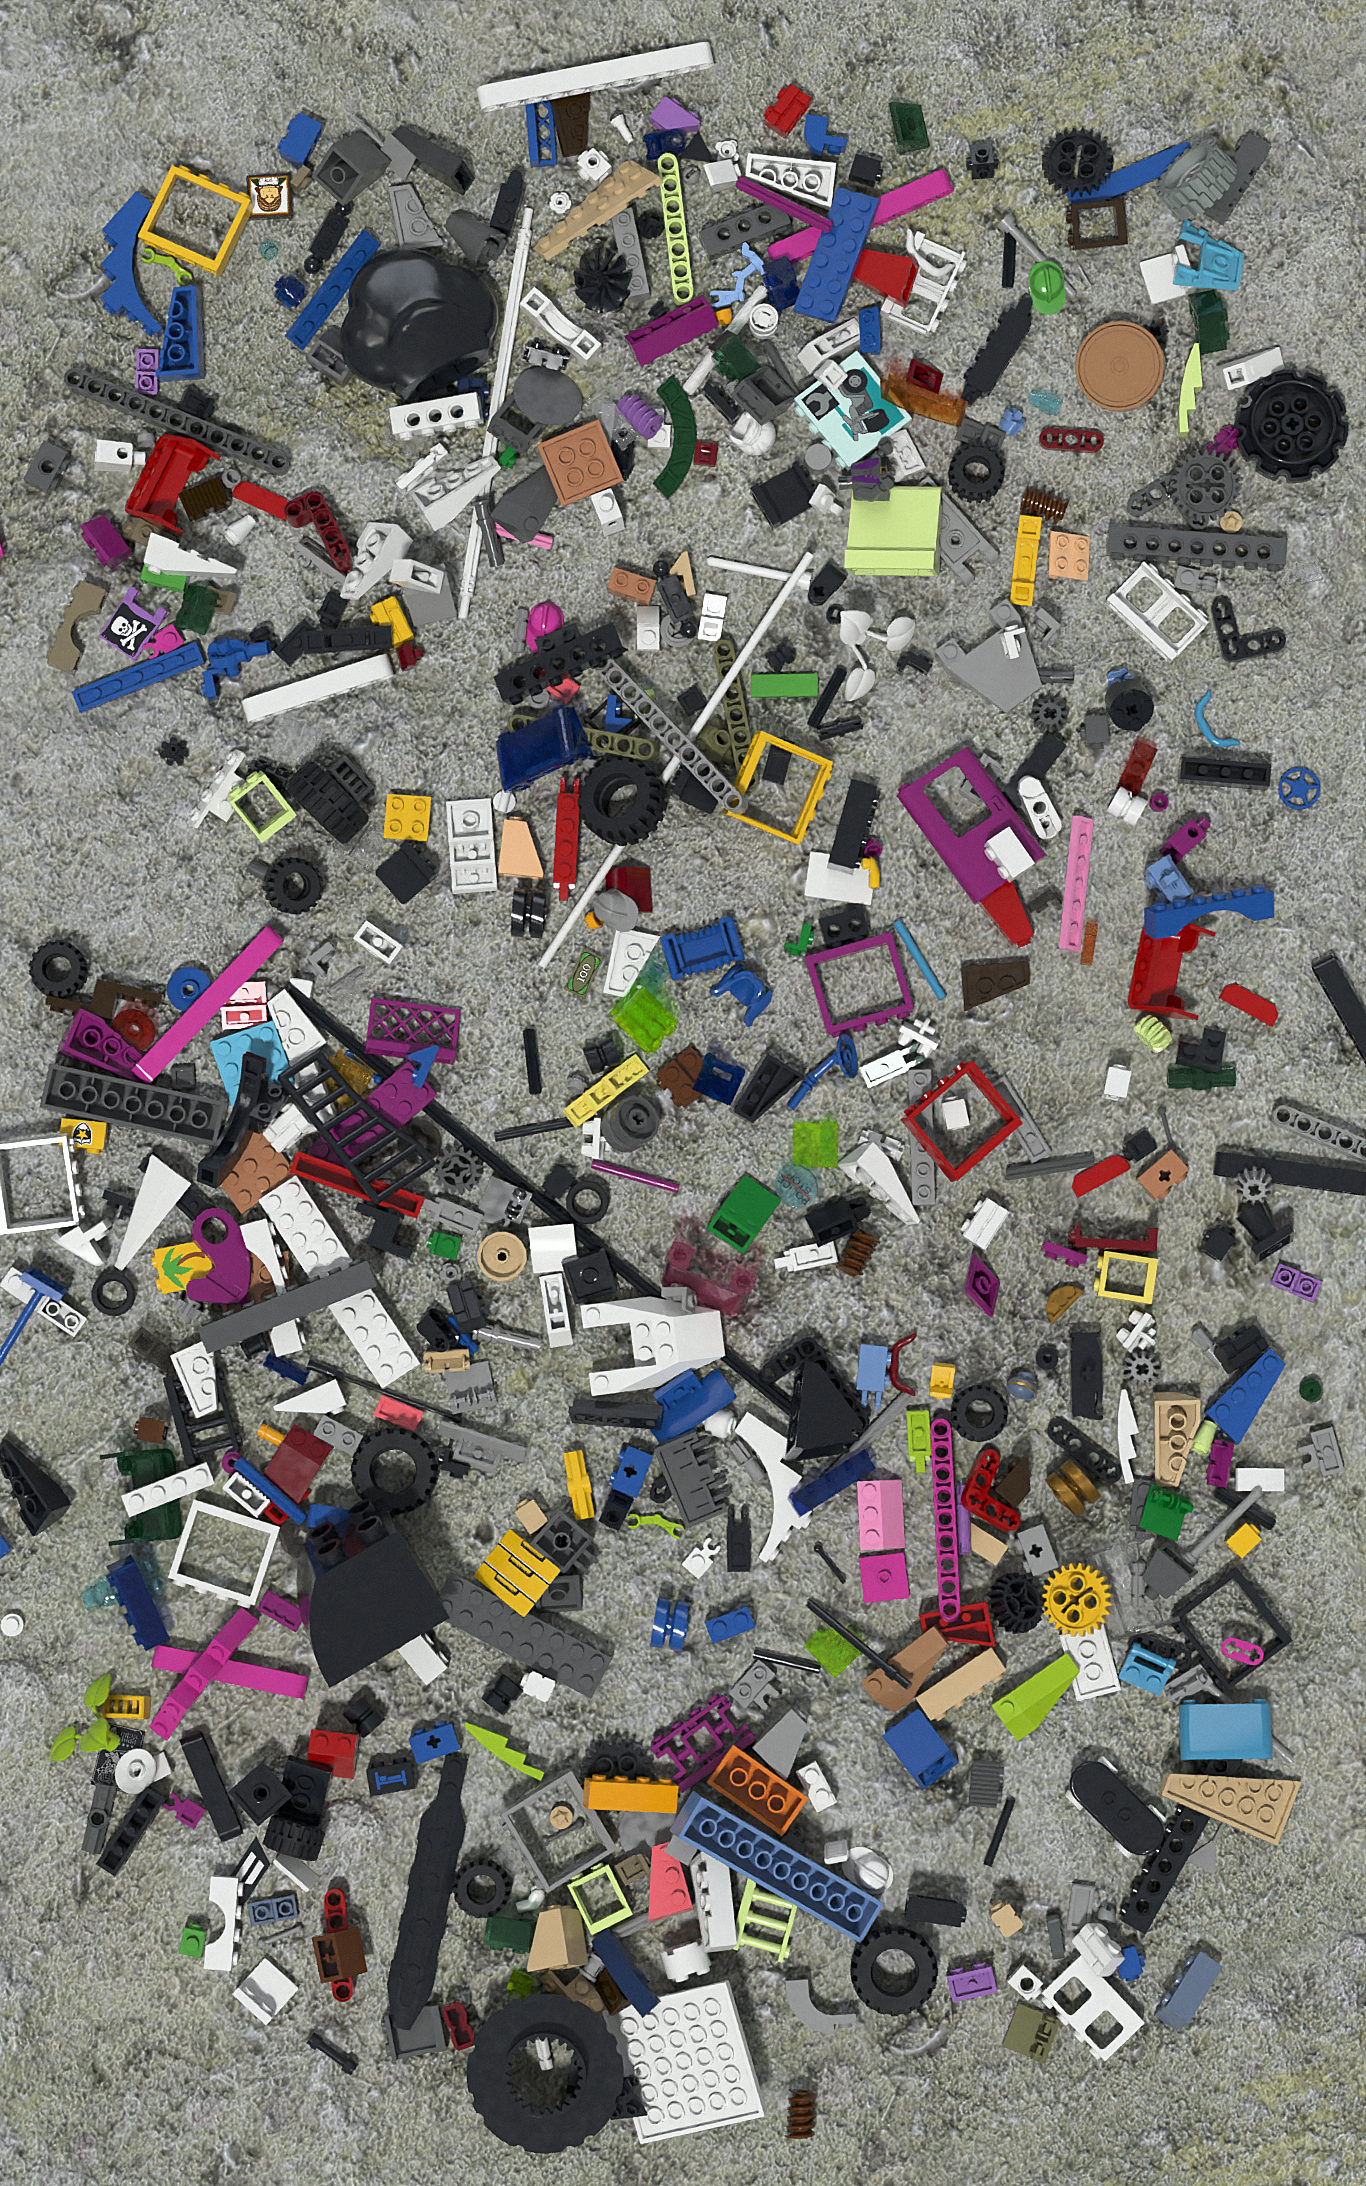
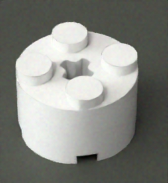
M702 1938L696 1939L697 1942L691 1943L688 1941L660 1952L668 1979H671L672 1982H681L689 1979L688 1974L701 1975L710 1971L709 1966L712 1964L708 1952L705 1953Z

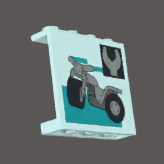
M858 351L838 365L848 376L834 392L830 391L818 380L794 398L795 407H793L800 418L804 417L808 421L807 426L814 435L818 434L822 439L821 444L833 452L838 466L841 469L845 468L848 472L851 471V464L858 462L876 448L882 438H889L900 428L906 429L912 424L910 415Z

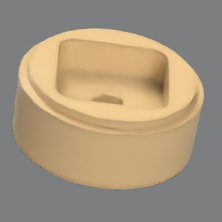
M1234 511L1226 512L1225 516L1221 517L1219 521L1220 529L1226 534L1237 533L1242 526L1241 516Z
M557 1806L551 1811L550 1822L555 1828L565 1829L571 1824L573 1815L568 1807Z

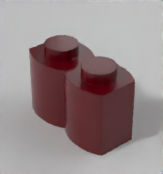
M459 1999L445 2004L443 2007V2017L447 2026L451 2029L450 2035L454 2047L460 2051L474 2046L473 2041L476 2035L474 2028L468 2022V2011L463 2001Z

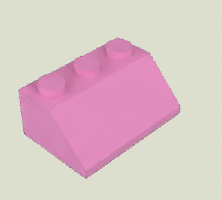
M902 1480L856 1482L860 1550L905 1548Z

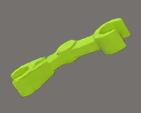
M150 248L143 249L144 253L152 255L148 260L141 258L144 264L158 263L166 265L174 272L181 287L185 286L181 281L185 276L193 282L191 274L179 267L173 257L157 255Z
M631 1514L627 1517H636L638 1520L637 1525L628 1526L631 1529L638 1528L640 1525L656 1524L663 1527L675 1539H680V1537L675 1536L673 1533L676 1527L685 1531L682 1525L668 1522L658 1514L645 1517Z

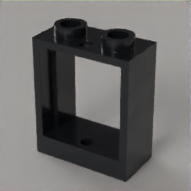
M907 1893L904 1917L908 1920L961 1927V1922L965 1923L967 1909L963 1907L964 1904L961 1901Z

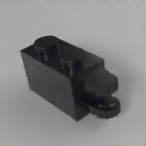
M512 170L507 184H501L490 221L491 227L511 238L524 198V191L521 188L523 183L522 173L518 170Z
M857 1197L850 1201L843 1198L804 1215L808 1228L818 1247L859 1230L857 1222L871 1215V1209L866 1205L865 1198Z

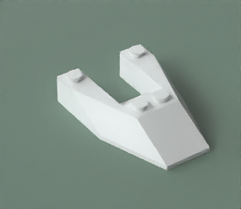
M650 1296L580 1306L583 1328L630 1322L635 1367L590 1372L589 1379L592 1396L660 1387L669 1383L689 1368L694 1371L725 1356L720 1310L696 1306L694 1313H688L681 1309L680 1302Z

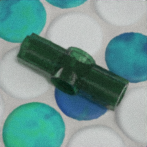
M1192 1067L1188 1069H1167L1168 1089L1192 1088V1090L1236 1087L1235 1067H1221L1220 1073Z

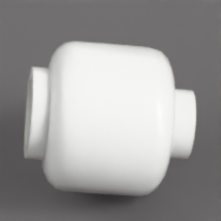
M722 1408L703 1421L702 1424L707 1434L726 1438L734 1433L737 1418L734 1417V1413L731 1410Z

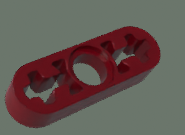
M1046 428L1039 436V444L1045 450L1097 453L1102 449L1104 439L1096 431ZM1047 434H1051L1053 439H1058L1059 434L1063 435L1061 446L1058 445L1059 441L1053 440L1051 444H1047V440H1043V438H1046ZM1068 435H1074L1077 438L1078 443L1075 446L1071 447L1065 443V438ZM1081 436H1085L1084 441H1090L1092 437H1095L1099 444H1096L1093 448L1091 443H1084L1083 447H1080Z

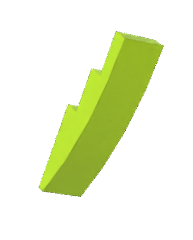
M470 1722L465 1723L464 1727L499 1759L531 1777L542 1780L545 1771L525 1764L524 1761L527 1754L506 1747L509 1737Z

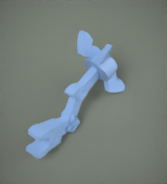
M746 242L742 246V255L751 264L743 271L732 273V276L737 278L734 291L715 290L710 292L711 297H719L717 303L711 304L714 309L729 306L738 300L742 303L745 297L743 291L744 281L755 270L761 271L762 280H774L773 272L771 270L767 271V266L754 251H750V247Z

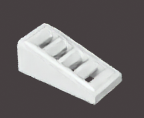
M845 1839L827 1842L824 1845L825 1864L847 1861L850 1857L848 1843Z

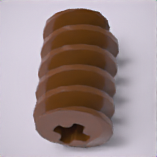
M1028 484L1020 504V511L1023 512L1028 507V514L1032 515L1036 510L1037 517L1045 514V521H1049L1053 517V524L1056 525L1063 519L1070 500L1062 504V497L1059 496L1054 501L1053 493L1046 498L1045 490H1042L1038 495L1037 487L1029 491Z
M859 1229L861 1233H853V1237L857 1241L849 1240L848 1242L852 1249L845 1248L844 1250L848 1257H840L844 1265H836L838 1270L857 1279L856 1275L863 1276L864 1274L859 1269L860 1267H868L864 1259H872L868 1251H876L872 1243L880 1244L879 1239Z
M788 2090L794 2093L793 2097L788 2098V2101L793 2102L794 2105L787 2107V2110L792 2111L793 2115L787 2116L786 2119L793 2121V2124L786 2126L792 2133L785 2135V2137L808 2139L815 2135V2132L809 2128L815 2126V2122L810 2119L816 2116V2113L811 2111V2109L816 2108V2103L810 2100L816 2099L817 2095L808 2090Z

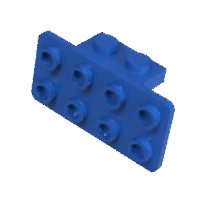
M689 1368L653 1393L659 1404L664 1407L661 1430L650 1429L659 1444L692 1430L734 1401L737 1395L719 1370L713 1371L699 1381Z

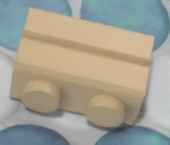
M999 1899L989 1906L990 1911L988 1915L1005 1938H1008L1022 1928V1921L1007 1901L1002 1902Z

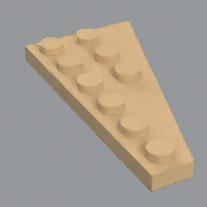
M628 159L618 167L617 171L604 179L595 191L589 193L579 206L573 208L563 221L557 223L547 236L542 237L533 249L539 256L548 261L569 247L571 244L570 240L578 236H585L589 233L587 231L588 228L596 223L600 226L627 208L630 200L638 196L642 198L647 194L645 190L654 184L658 187L664 182L658 175Z
M1166 1773L1158 1794L1268 1843L1278 1845L1301 1781Z

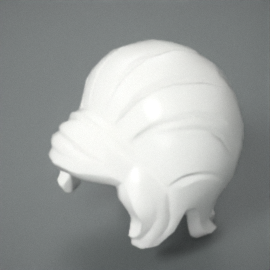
M744 411L732 428L729 438L746 454L759 456L768 452L774 445L776 430L771 421L761 426L747 411Z

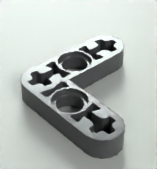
M1177 473L1169 474L1131 497L1127 503L1128 513L1133 517H1140L1169 499L1175 502L1177 498L1170 497V494L1175 492V490L1169 488L1167 492L1170 494L1167 495L1165 488L1172 482L1169 477ZM1154 489H1158L1162 493V498L1158 501L1152 500L1150 497V492ZM1192 491L1190 498L1193 503H1196L1198 499ZM1145 495L1147 502L1141 506V511L1133 510V502L1141 503L1144 501L1142 496ZM1180 504L1176 505V507H1177L1178 510H1179L1180 507H1181ZM1187 510L1180 512L1191 530L1200 532L1207 527L1208 522L1203 521L1202 526L1199 524L1194 525V515L1186 518Z

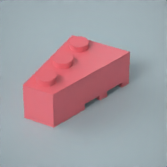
M669 1842L652 1847L648 1916L650 1922L694 1910L682 1863L664 1852Z

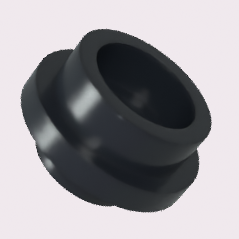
M1042 1348L1036 1354V1363L1041 1369H1053L1058 1363V1354L1052 1348ZM1045 1354L1051 1356V1361L1049 1363L1043 1361V1356Z

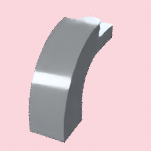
M808 1977L785 1979L786 1996L790 2008L795 2016L810 2029L821 2033L834 2034V2024H838V2028H850L852 2023H857L856 2012L826 2013L815 2007L809 1997Z

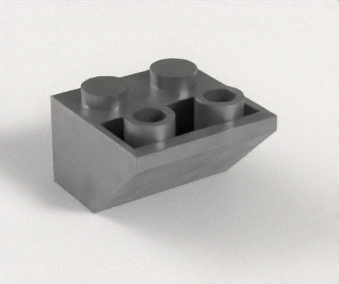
M332 327L316 341L306 355V360L309 365L344 388L353 376V372L347 367L341 354L340 331Z

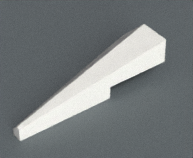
M153 1154L149 1158V1164L146 1173H144L143 1182L139 1194H137L127 1224V1230L120 1246L121 1249L114 1264L120 1271L124 1269L191 1185L189 1180Z

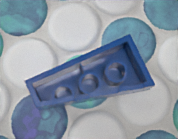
M196 286L173 287L168 312L169 318L164 331V342L160 350V361L155 377L161 382L205 379L201 291Z
M1270 1348L1267 1349L1204 1414L1235 1445H1239L1286 1364Z

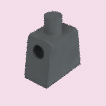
M1166 1543L1156 1550L1142 1577L1149 1584L1144 1593L1153 1601L1159 1595L1167 1599L1197 1575L1198 1571Z

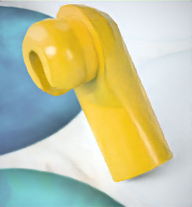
M872 857L863 858L861 868L863 870L869 869V888H880V871L876 860Z

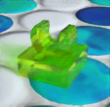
M513 1969L507 1989H509L508 1994L512 1996L513 1991L520 1993V1999L523 2000L525 1996L529 1995L535 1976Z

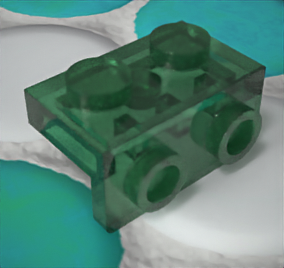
M188 585L183 594L181 608L176 614L174 627L206 635L219 594L202 586Z

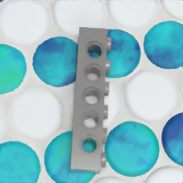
M931 1069L908 1070V1107L912 1104L917 1105L922 1101L920 1097L929 1089L932 1091ZM931 1103L913 1119L933 1142ZM909 1131L911 1204L913 1207L934 1206V1161Z

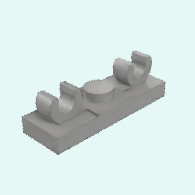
M307 537L299 541L295 547L299 551L295 554V559L298 560L304 555L306 557L305 567L311 563L315 564L319 571L334 577L330 582L331 586H334L339 581L343 588L346 576L352 570L350 569L346 572L338 571L328 552Z

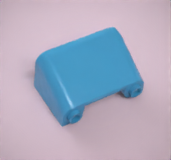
M1252 1699V1704H1197V1700H1183L1184 1705H1179L1180 1760L1273 1759L1271 1704L1266 1703V1699Z

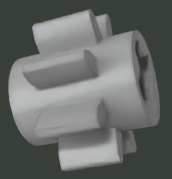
M187 1296L184 1301L178 1299L173 1307L178 1310L175 1316L190 1324L192 1319L198 1321L203 1313L198 1310L201 1304L190 1300Z

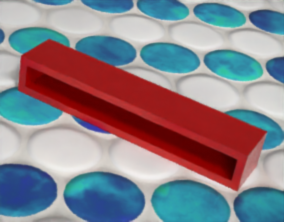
M295 1151L288 1169L289 1173L373 1203L348 1169ZM376 1179L370 1183L377 1193L390 1186ZM400 1189L377 1205L417 1219L425 1197Z

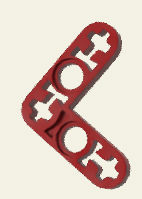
M988 1449L980 1452L976 1458L961 1495V1504L966 1510L1005 1532L1014 1531L1020 1526L1021 1522L1018 1513L987 1495L1000 1463L998 1453L995 1450ZM986 1456H990L991 1464L987 1465L988 1460L985 1458ZM977 1474H981L984 1477L985 1482L983 1486L976 1482ZM973 1495V1500L977 1503L971 1504L972 1500L969 1498V1496ZM988 1504L992 1505L995 1509L993 1517L989 1516L986 1511ZM1010 1517L1012 1525H1008V1521L1004 1518Z

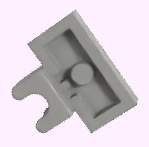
M1333 1427L1311 1432L1312 1444L1296 1448L1297 1453H1307L1310 1458L1307 1463L1301 1465L1302 1470L1319 1466L1322 1477L1345 1471Z
M760 1660L751 1667L729 1692L745 1709L755 1701L766 1712L770 1709L765 1702L766 1696L781 1697V1694L769 1684L776 1674Z

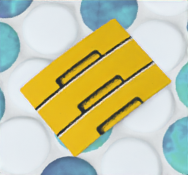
M509 1529L475 1572L474 1577L522 1617H525L559 1574L560 1569Z

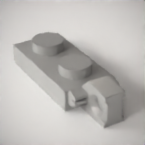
M436 1197L435 1201L424 1198L422 1204L423 1208L430 1210L429 1216L433 1217L434 1220L473 1236L476 1235L484 1216L474 1210Z

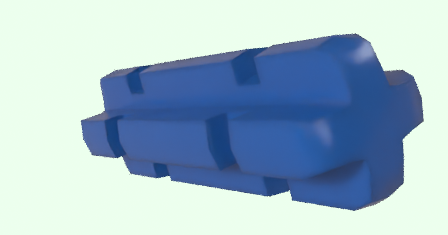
M452 1315L447 1320L460 1334L455 1316ZM468 1333L460 1334V1344L465 1346V1349H469L470 1356L475 1354L479 1347L475 1342L471 1341L472 1338Z

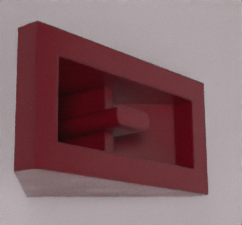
M911 359L905 388L938 395L944 374L915 359Z

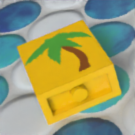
M194 1242L155 1249V1255L151 1256L153 1268L158 1269L159 1277L156 1278L157 1289L162 1291L163 1295L186 1290V1284L189 1281L202 1279L214 1269L211 1260Z

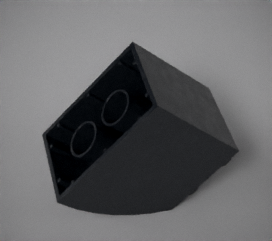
M383 1497L375 1502L372 1499H364L356 1503L348 1512L350 1517L336 1525H333L332 1522L318 1525L309 1533L308 1538L310 1540L303 1543L296 1579L297 1601L300 1616L317 1664L329 1688L450 1618L434 1581Z

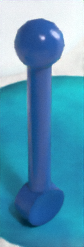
M345 1052L344 1057L346 1060H351L372 1077L376 1084L382 1083L381 1076H376L353 1057L352 1052Z

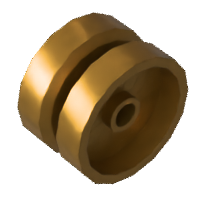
M1068 1459L1060 1466V1471L1067 1480L1065 1481L1058 1473L1053 1472L1045 1479V1482L1059 1502L1075 1517H1078L1086 1510L1085 1504L1079 1498L1080 1496L1087 1503L1093 1504L1101 1495L1083 1472Z

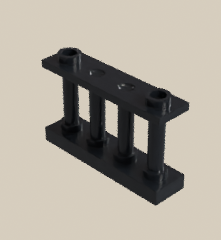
M216 1363L218 1403L221 1402L224 1415L192 1425L186 1423L184 1416L188 1414V1411L193 1410L190 1402H180L178 1393L184 1389L181 1381L178 1379L174 1380V1376L163 1378L187 1466L197 1464L196 1458H200L199 1455L233 1446L234 1452L241 1451L240 1446L243 1445L240 1432L236 1433L222 1384V1380H225V1375L222 1367H218ZM227 1424L230 1433L229 1438L200 1446L192 1445L190 1437L194 1436L193 1433Z

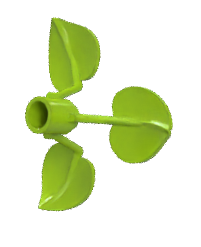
M107 1673L92 1682L84 1695V1705L91 1707V1710L98 1719L92 1723L84 1735L76 1734V1728L74 1727L62 1730L52 1744L50 1761L60 1762L68 1758L74 1751L76 1740L81 1739L79 1746L84 1752H95L103 1749L112 1752L117 1748L120 1737L109 1730L110 1725L108 1721L102 1718L97 1711V1706L102 1705L108 1697L112 1680L111 1673Z

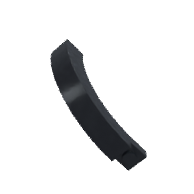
M248 1051L243 1054L240 1083L232 1112L217 1142L198 1163L197 1182L217 1189L230 1175L243 1155L253 1135L249 1114L268 1087L269 1073H266L267 1058Z

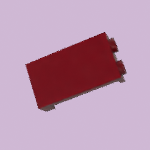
M1075 1224L1073 1229H1070L1068 1232V1244H1072V1249L1154 1253L1157 1251L1158 1228H1147L1144 1241L1082 1238L1080 1236L1081 1224Z

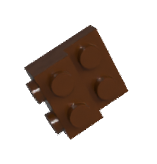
M691 1046L656 1073L658 1085L664 1091L668 1089L673 1095L670 1097L673 1103L678 1108L682 1106L684 1109L688 1108L719 1082V1079Z

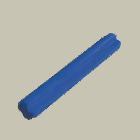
M240 1457L234 1463L236 1470L293 1521L300 1525L307 1518V1514L245 1458Z

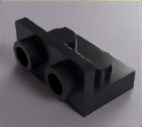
M270 1083L249 1114L252 1132L260 1134L264 1127L270 1125L289 1097V1093L284 1087Z

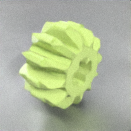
M1152 1015L1143 1017L1134 1027L1136 1036L1144 1046H1147L1149 1050L1155 1053L1165 1049L1172 1041L1171 1033L1167 1030V1027Z

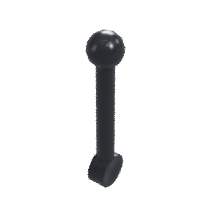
M816 1544L814 1552L820 1554L840 1582L844 1584L846 1582L822 1551V1546Z

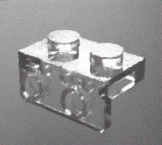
M390 416L383 430L378 434L384 446L391 449L395 446L402 450V454L410 458L414 456L420 458L430 436L415 435L411 440L402 441L400 438L397 439L393 435Z

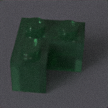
M1214 289L1189 294V314L1195 326L1196 343H1199L1200 354L1227 350L1226 341L1230 340L1228 328L1225 327V322L1228 321L1226 308H1223L1221 297L1217 298Z
M726 330L708 347L713 354L711 360L716 365L714 369L721 377L726 376L731 382L736 381L740 383L761 367L740 338L729 330Z
M487 1916L484 1944L490 1945L491 1950L503 1951L504 1947L512 1948V1953H530L538 1920Z

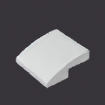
M574 1224L528 1228L533 1273L563 1271L561 1261L577 1256Z

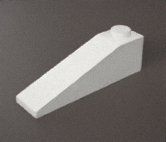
M491 455L468 464L463 471L457 473L450 471L447 473V477L438 481L435 478L430 479L411 490L409 494L428 524L436 531L452 521L501 467Z

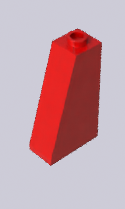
M863 249L852 281L906 308L919 266L913 258Z
M1006 882L994 890L990 896L978 903L1011 946L1018 945L1020 948L1031 943L1030 939H1033L1034 933L1013 882Z

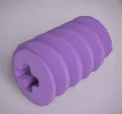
M639 395L624 396L616 407V413L624 421H627L645 440L653 438L663 424V417L658 415L655 410H652V407L647 405L646 401L641 400Z

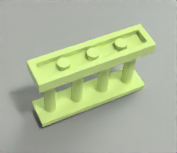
M747 1878L735 1922V1928L738 1931V1942L732 1949L738 1950L739 1945L744 1946V1944L778 1953L777 1961L782 1963L783 1958L788 1959L791 1945L787 1943L797 1906L780 1896L759 1891V1888L755 1887L756 1882ZM756 1900L791 1909L788 1922L753 1913V1910H749L751 1901L756 1902ZM750 1922L785 1931L782 1944L748 1936L746 1932H743L745 1923L750 1924Z

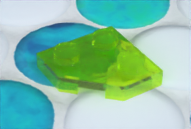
M819 1630L803 1645L834 1678L861 1654L857 1648L835 1630Z

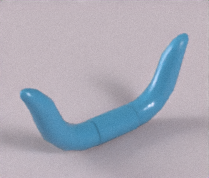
M1208 690L1197 703L1194 711L1195 720L1208 742L1217 747L1223 748L1240 745V742L1237 740H1221L1212 733L1203 717V709L1211 697V691Z

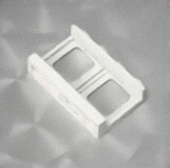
M917 231L914 237L916 252L924 259H926L928 254L932 253L954 263L955 269L948 284L942 286L922 277L919 273L921 267L918 269L911 293L918 294L937 304V308L928 325H923L901 314L903 307L888 299L885 300L881 308L880 316L929 337L930 332L935 333L940 320L937 317L940 311L944 313L949 303V300L946 299L948 293H953L957 286L958 280H955L958 272L963 273L967 264V261L964 260L966 252L958 254L925 239V234Z
M1143 561L1141 566L1115 593L1111 594L1105 604L1165 661L1171 664L1203 631L1209 622L1206 620L1207 616L1200 609L1195 610L1190 605L1191 601L1184 594L1179 595L1174 590L1175 586L1168 579L1165 578L1163 580L1158 575L1159 571L1151 563L1147 565ZM1143 577H1148L1162 590L1163 594L1145 613H1142L1127 600L1126 594ZM1179 607L1194 620L1195 626L1178 643H1173L1159 630L1158 625L1174 608Z
M1078 1954L1073 1959V1962L1041 1992L1043 1995L1041 1998L1042 2002L1049 2009L1054 2007L1059 2012L1057 2018L1065 2026L1070 2024L1075 2029L1072 2034L1081 2043L1085 2040L1091 2046L1088 2051L1097 2060L1101 2057L1106 2061L1145 2023L1102 1977H1097L1081 1954ZM1075 1976L1091 1992V1997L1074 2014L1068 2015L1054 2000L1053 1996L1070 1978ZM1107 2010L1123 2026V2031L1104 2049H1100L1086 2035L1085 2029L1103 2011Z

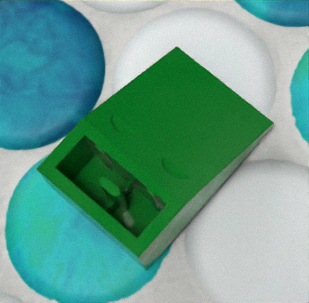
M744 1175L706 1230L741 1255H744L782 1200Z

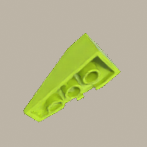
M1065 1653L994 1701L991 1706L1006 1728L1019 1741L1037 1729L1079 1674L1080 1670L1069 1654Z

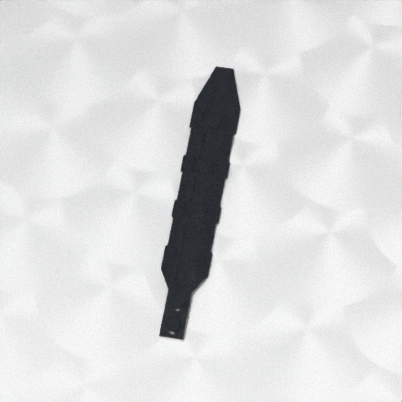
M445 1755L437 1799L421 1816L417 1835L418 1845L413 1868L410 1869L407 1884L409 1888L404 1913L401 1914L398 1927L400 1932L396 1952L391 1962L387 1981L393 2028L410 2031L432 1994L440 1941L443 1939L446 1926L445 1917L449 1897L454 1887V1873L459 1849L462 1848L466 1828L459 1806L468 1759Z

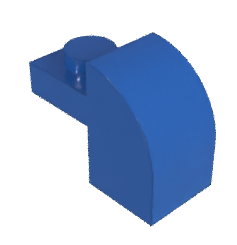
M807 114L804 126V143L809 152L819 158H822L823 150H827L828 153L833 155L845 153L847 138L826 135L829 118Z

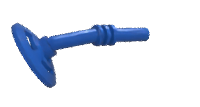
M847 1034L839 1036L837 1052H834L812 1073L807 1074L808 1077H805V1081L801 1082L802 1086L789 1101L788 1107L794 1110L807 1092L813 1090L812 1086H816L815 1082H819L818 1078L834 1064L840 1066L847 1078L851 1079L856 1076L858 1070L855 1046ZM842 1041L845 1043V1047L841 1046Z

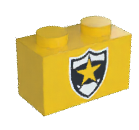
M61 1118L60 1134L70 1133V1139H74L75 1152L78 1149H87L86 1153L100 1155V1151H106L109 1124Z

